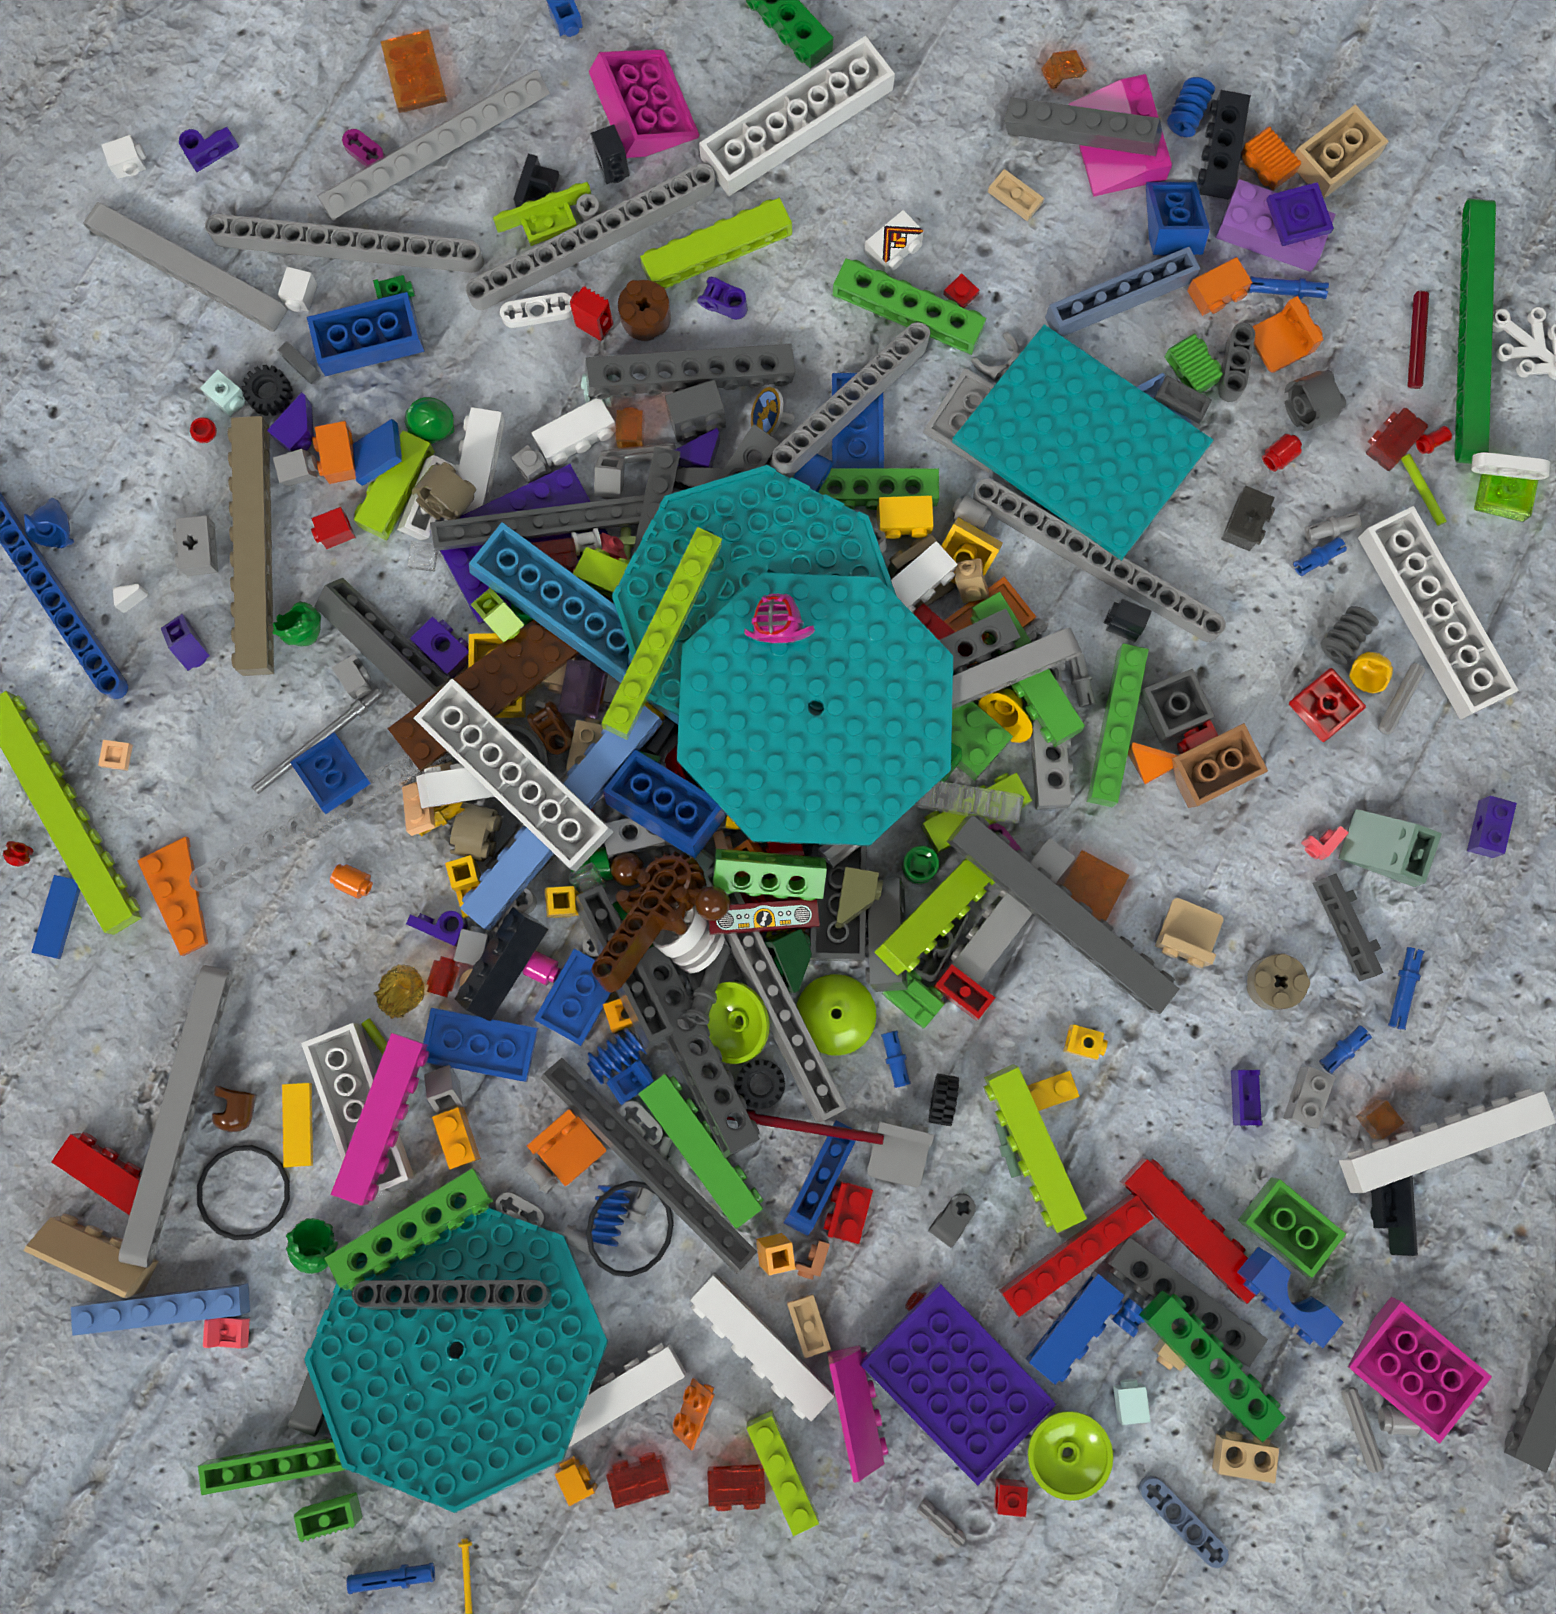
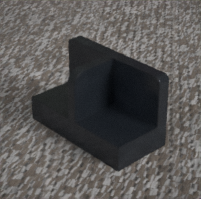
M528 153L513 198L515 207H520L527 201L539 200L554 192L560 176L559 171L540 166L538 156Z

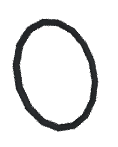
M254 1145L233 1146L216 1154L204 1167L197 1184V1206L204 1222L218 1235L232 1240H252L270 1232L283 1218L290 1200V1180L285 1168H283V1164L270 1151ZM235 1151H254L267 1156L278 1167L284 1181V1201L279 1214L267 1227L253 1234L235 1235L221 1230L209 1219L203 1205V1184L208 1171L220 1158Z
M627 1181L614 1185L599 1197L589 1214L586 1230L589 1252L598 1266L612 1275L632 1277L647 1272L662 1259L671 1243L674 1226L672 1211L659 1197L666 1209L668 1229L666 1240L658 1255L647 1265L632 1271L615 1270L603 1263L594 1249L592 1228L595 1215L603 1201L615 1191L630 1186L646 1188L657 1195L645 1182Z

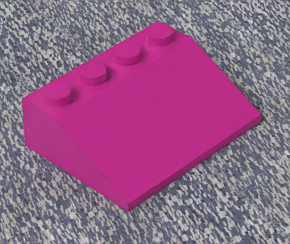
M664 49L598 53L589 70V74L610 125L614 124L626 152V158L646 157L697 139L700 136Z
M1146 74L1121 79L1068 104L1071 106L1158 118ZM1163 131L1156 156L1079 145L1093 197L1144 186L1146 182L1166 181L1172 167Z
M1390 1297L1375 1316L1347 1366L1439 1444L1492 1378L1489 1373L1402 1301Z
M860 1345L827 1352L853 1483L860 1482L885 1464L883 1455H888L885 1437L879 1438L877 1429L878 1426H882L879 1408L873 1409L871 1398L876 1397L873 1380L867 1381L866 1371L860 1365L867 1352H861Z

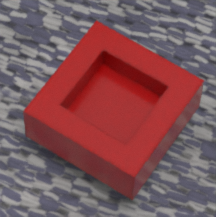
M961 273L944 290L943 295L947 299L956 302L959 307L965 308L979 295L980 289Z

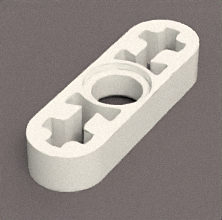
M555 293L508 301L502 305L500 316L503 323L509 328L565 320L573 315L570 307L571 296L566 293ZM560 302H565L566 306L563 311L559 308ZM551 303L553 313L549 312L547 304ZM535 305L544 307V312L539 316H534L530 313L531 308ZM522 308H525L527 317H524ZM511 310H514L516 313L514 319L509 317Z
M1477 453L1472 456L1471 470L1481 474L1540 480L1549 477L1550 461L1496 453Z

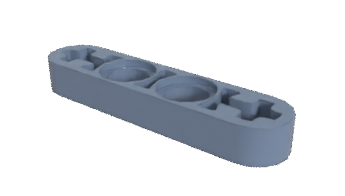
M1152 1475L1144 1477L1139 1483V1493L1142 1498L1207 1565L1212 1568L1223 1567L1229 1557L1225 1545L1159 1478ZM1149 1484L1152 1486L1158 1484L1156 1489L1165 1498L1162 1502L1153 1494L1147 1496L1149 1490L1146 1487ZM1172 1503L1178 1504L1181 1509L1180 1515L1175 1519L1166 1516V1508ZM1193 1524L1199 1525L1201 1528V1535L1195 1540L1189 1539L1186 1534L1187 1528ZM1206 1541L1214 1549L1220 1547L1218 1550L1220 1557L1218 1559L1215 1557L1210 1558V1552L1203 1546Z

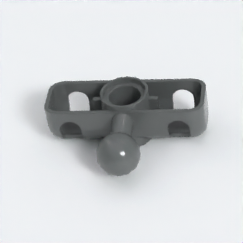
M968 912L960 920L955 917L951 921L954 927L944 937L939 934L934 939L935 941L946 940L948 942L947 946L942 948L935 946L927 955L922 952L917 957L919 960L921 958L925 961L922 970H919L917 966L914 968L915 973L922 979L932 982L938 978L948 957L953 953L954 946L963 931L965 923L968 922Z

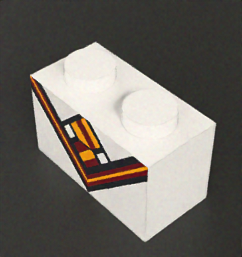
M902 210L865 241L864 253L880 270L887 273L890 269H897L902 264L903 258L909 253L914 254L921 248L924 231Z

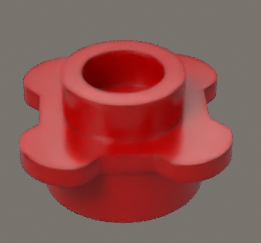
M8 841L6 843L7 850H4L2 854L8 864L20 867L30 862L29 855H32L34 851L23 843Z

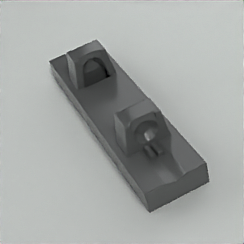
M1336 873L1312 883L1359 982L1384 973L1374 953L1380 950L1381 947L1377 939L1368 941L1350 903L1357 900L1354 890L1345 892Z

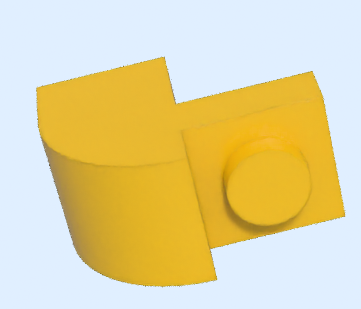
M472 855L445 863L451 888L457 894L460 907L464 904L462 899L471 889L475 890L481 883L480 877L482 874ZM461 910L462 917L464 919L469 918V916Z
M574 886L546 888V916L548 918L579 916L575 905L577 895L595 887L574 888Z

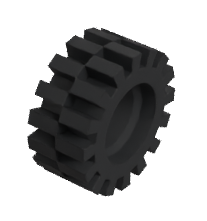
M262 365L263 370L256 366L254 367L256 372L253 374L249 371L247 375L250 378L244 377L243 379L245 386H242V391L244 392L245 400L258 414L262 413L264 416H268L269 412L272 416H275L278 409L281 413L284 412L283 406L289 407L290 402L288 399H293V394L291 393L293 388L289 380L275 366L271 365V368H269L267 365ZM269 382L274 383L277 391L272 397L267 399L259 397L258 391L262 385Z
M764 1059L750 1061L742 1067L737 1075L736 1087L738 1095H741L746 1104L752 1108H769L775 1105L784 1093V1075L781 1069L771 1061ZM758 1073L768 1075L772 1082L770 1091L764 1095H757L750 1088L752 1077Z
M936 1074L930 1101L929 1123L945 1126L952 1125L957 1105L959 1077Z

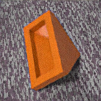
M1134 742L1129 745L1128 756L1144 784L1173 770L1172 758L1178 756Z

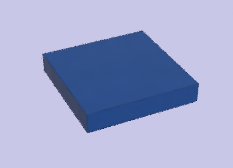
M390 419L353 443L356 482L360 485L367 484L402 461L398 423L393 419Z

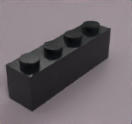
M512 907L504 917L494 937L488 942L487 948L479 961L474 964L472 972L465 983L459 988L458 994L454 999L466 1011L491 1021L549 929L536 918Z

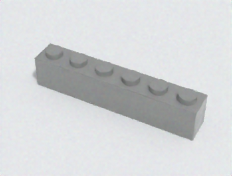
M1049 838L1045 843L1040 840L1031 851L1034 857L1030 863L1037 869L1041 867L1052 876L1050 880L1056 884L1076 857ZM1004 889L998 894L1002 897L996 906L991 903L982 915L986 918L982 925L979 927L975 924L967 934L966 938L969 941L965 947L962 948L959 945L950 956V959L953 961L951 964L977 984L983 979L1032 915L1027 908Z

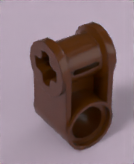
M548 701L543 709L535 714L530 713L527 715L529 725L550 753L559 755L571 748L573 732L553 702ZM556 735H560L563 737V747H560L556 744Z

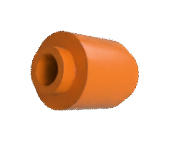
M338 864L330 877V883L334 885L335 889L357 899L367 896L373 885V882L370 881L371 875L348 864Z

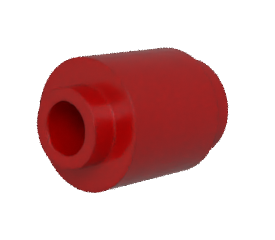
M1284 434L1265 450L1262 460L1271 471L1282 470L1302 453V443L1297 436Z

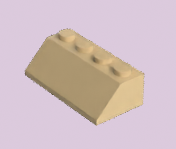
M69 1214L50 1217L24 1249L25 1252L123 1298L144 1292L159 1262L153 1259L149 1268L119 1262V1252L123 1239L114 1236L110 1239L102 1235L103 1230L92 1225L82 1226L77 1223L78 1219Z

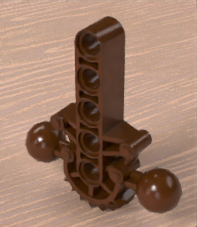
M675 851L670 856V854L665 852L661 858L655 856V861L651 862L647 868H644L642 859L636 854L627 852L620 854L613 860L610 867L614 881L621 886L628 887L639 883L640 887L636 890H631L629 893L626 890H620L616 894L618 903L628 915L592 966V973L605 991L615 992L619 990L662 929L673 931L677 935L684 934L688 929L684 921L686 911L691 910L694 905L696 906L697 913L705 920L716 921L722 919L730 908L728 894L716 886L700 890L707 885L704 871L693 857L690 858L686 853L680 855V853Z

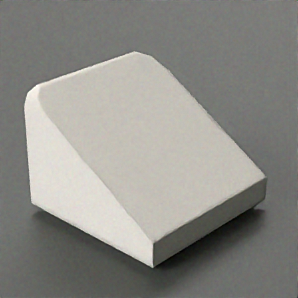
M139 584L113 588L114 606L122 613L127 612L148 596V591Z

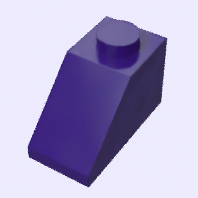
M302 392L267 430L272 438L289 452L300 449L308 451L314 437L312 404Z
M180 614L160 628L168 649L187 671L193 667L197 668L203 665L210 656L205 644L183 614Z

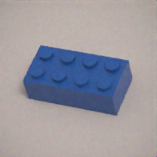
M407 292L307 317L317 364L325 377L425 352L414 306Z
M637 750L632 752L603 790L607 805L696 859L726 818V813L705 791Z

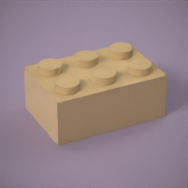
M1355 104L1297 148L1294 155L1301 161L1297 173L1307 184L1318 182L1322 196L1325 199L1376 160L1389 141Z

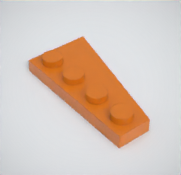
M186 836L137 860L180 956H186L208 945L203 912L200 909L198 898L200 896L199 889L195 882V867L190 854V840Z

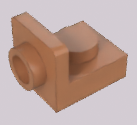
M818 1239L817 1245H811L807 1259L812 1261L811 1266L795 1261V1269L798 1270L797 1275L812 1280L814 1275L821 1276L830 1246L828 1241Z

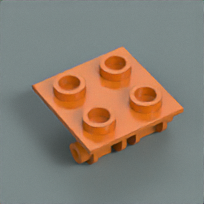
M692 1378L690 1385L684 1391L683 1405L680 1413L676 1414L673 1421V1433L692 1451L697 1438L700 1436L704 1425L703 1422L706 1420V1414H708V1409L715 1396L713 1386L708 1384L702 1385L694 1378Z

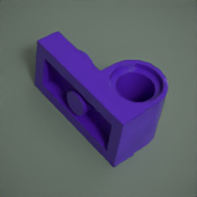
M227 126L215 131L205 140L194 129L185 130L179 136V145L196 173L239 148Z
M446 911L441 914L436 925H433L435 919L422 913L418 917L410 914L406 925L457 947L461 929L467 930L468 928L467 920L456 911ZM451 918H457L459 921L458 928L455 931H448L447 922Z

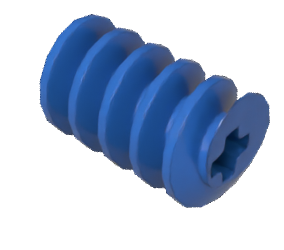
M1191 77L1184 82L1179 97L1176 99L1171 114L1167 119L1168 127L1178 136L1187 138L1195 135V129L1199 127V121L1204 116L1203 112L1206 111L1207 104L1210 103L1212 98L1211 95L1216 90L1210 81L1201 77Z
M627 1027L624 1028L625 1038L615 1034L616 1044L606 1040L607 1050L597 1046L598 1056L593 1055L591 1052L587 1053L589 1058L587 1065L601 1085L604 1084L603 1075L609 1079L613 1078L612 1069L618 1073L622 1072L621 1063L628 1067L631 1066L630 1056L639 1060L641 1059L639 1050L647 1054L636 1035Z
M598 1185V1189L604 1193L613 1187L611 1185ZM626 1189L617 1190L603 1201L596 1213L598 1217L594 1218L593 1224L595 1228L592 1229L593 1242L618 1247L619 1242L612 1237L621 1236V1231L615 1226L624 1225V1220L618 1215L627 1214V1209L621 1204L630 1202V1198L624 1195V1193L632 1191ZM595 1196V1200L597 1201L600 1196Z

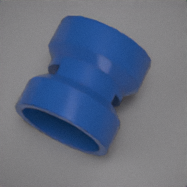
M1127 1298L1123 1303L1124 1308L1122 1312L1116 1313L1111 1320L1134 1338L1139 1332L1138 1326L1141 1323H1146L1139 1316L1144 1309L1130 1298Z

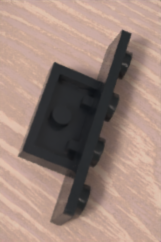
M1412 1175L1370 1190L1372 1198L1370 1214L1373 1220V1228H1388L1389 1252L1391 1255H1418Z

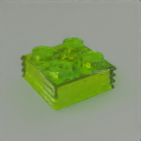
M1481 474L1474 510L1525 522L1532 515L1539 480ZM1504 486L1507 487L1508 492H1511L1510 494L1504 490Z

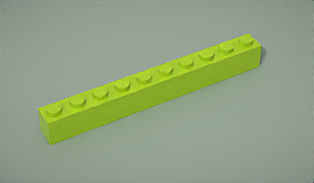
M4 691L0 694V748L103 932L115 935L142 919L138 912L140 905L126 891L125 888L128 887L126 880L120 873H116L113 867L115 864L113 857L108 851L103 850L100 844L102 842L100 834L96 829L90 827L87 821L90 819L88 813L82 806L77 804L75 790L69 783L66 784L62 777L65 774L62 767L51 758V747L44 739L41 740L37 733L40 730L39 726L32 717H28L25 711L27 709L26 703L19 695L15 696L8 691Z

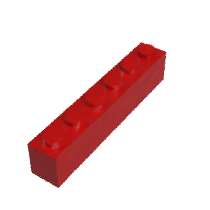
M1142 1158L1125 1175L1120 1183L1132 1194L1138 1195L1146 1208L1241 1302L1248 1304L1255 1295L1243 1285L1246 1280L1237 1273L1248 1259L1244 1254L1246 1249L1236 1239L1233 1238L1230 1241L1223 1234L1225 1228L1214 1218L1210 1221L1203 1214L1205 1211L1204 1207L1194 1198L1189 1200L1183 1194L1185 1189L1175 1179L1172 1178L1169 1181L1162 1174L1165 1169L1152 1158L1149 1161Z
M1131 1193L999 1289V1292L1013 1312L1020 1317L1154 1218L1138 1195Z

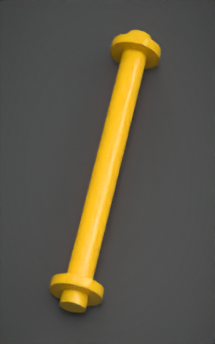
M468 1538L461 1539L458 1547H462L465 1614H473L469 1546L472 1545V1541H468Z

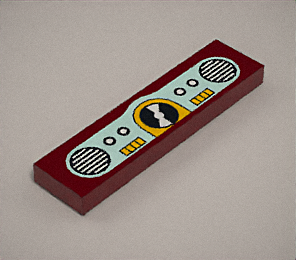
M817 899L812 901L790 900L730 905L728 913L722 919L708 921L710 935L820 926Z

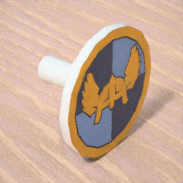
M767 387L757 395L751 411V427L754 424L772 436L780 422L793 423L794 415L783 412V399L778 389Z

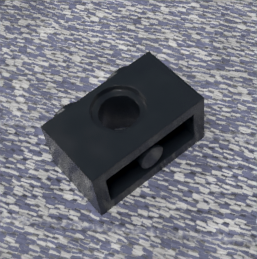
M613 124L591 132L595 158L606 185L619 183L626 177H629L626 152L615 125Z

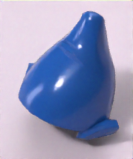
M50 498L45 505L38 507L31 516L24 514L26 536L34 543L46 547L64 548L75 542L70 538L68 516L57 499Z

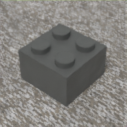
M715 380L665 395L667 412L677 443L681 441L690 442L715 428L720 432L722 428L726 427L725 410Z
M1193 668L1146 687L1140 692L1139 699L1160 743L1202 726L1205 722L1215 717Z

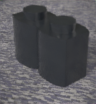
M1122 598L1119 603H1113L1103 623L1107 624L1106 631L1136 642L1143 633L1152 611Z

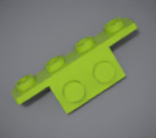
M588 182L576 183L563 191L549 193L546 197L539 200L527 201L515 209L503 210L493 217L498 233L522 225L530 246L552 239L577 226L570 206L576 205L577 200L582 195L591 194Z

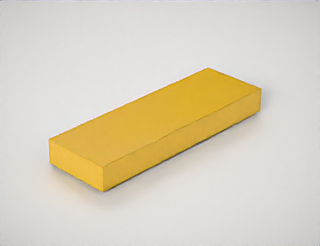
M312 1083L282 1084L283 1168L313 1166Z

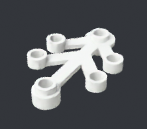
M1535 307L1527 316L1529 323H1531L1532 337L1511 321L1507 310L1497 309L1493 311V332L1505 330L1525 346L1513 347L1511 344L1505 343L1496 351V357L1503 362L1513 358L1539 357L1545 363L1534 364L1531 360H1523L1516 368L1517 374L1523 378L1534 374H1548L1552 379L1556 380V334L1554 332L1556 324L1548 330V337L1552 340L1553 353L1546 349L1542 321L1546 318V311L1541 307ZM1534 313H1537L1540 319L1535 318ZM1498 316L1503 318L1504 321H1500L1498 319ZM1503 349L1508 351V356L1503 354ZM1522 366H1527L1529 368V372L1524 371Z

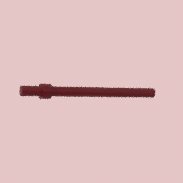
M746 1110L750 1120H754L757 1125L883 1145L885 1134L757 1114L755 1110ZM727 1117V1120L736 1121L733 1117Z

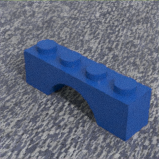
M1259 1246L1237 1272L1246 1280L1243 1285L1256 1296L1260 1293L1263 1296L1261 1302L1273 1312L1278 1310L1281 1313L1278 1318L1291 1329L1295 1326L1299 1330L1296 1335L1308 1345L1314 1342L1321 1348H1324L1344 1323L1326 1305L1312 1296L1300 1302H1291L1287 1292L1291 1272L1272 1254Z

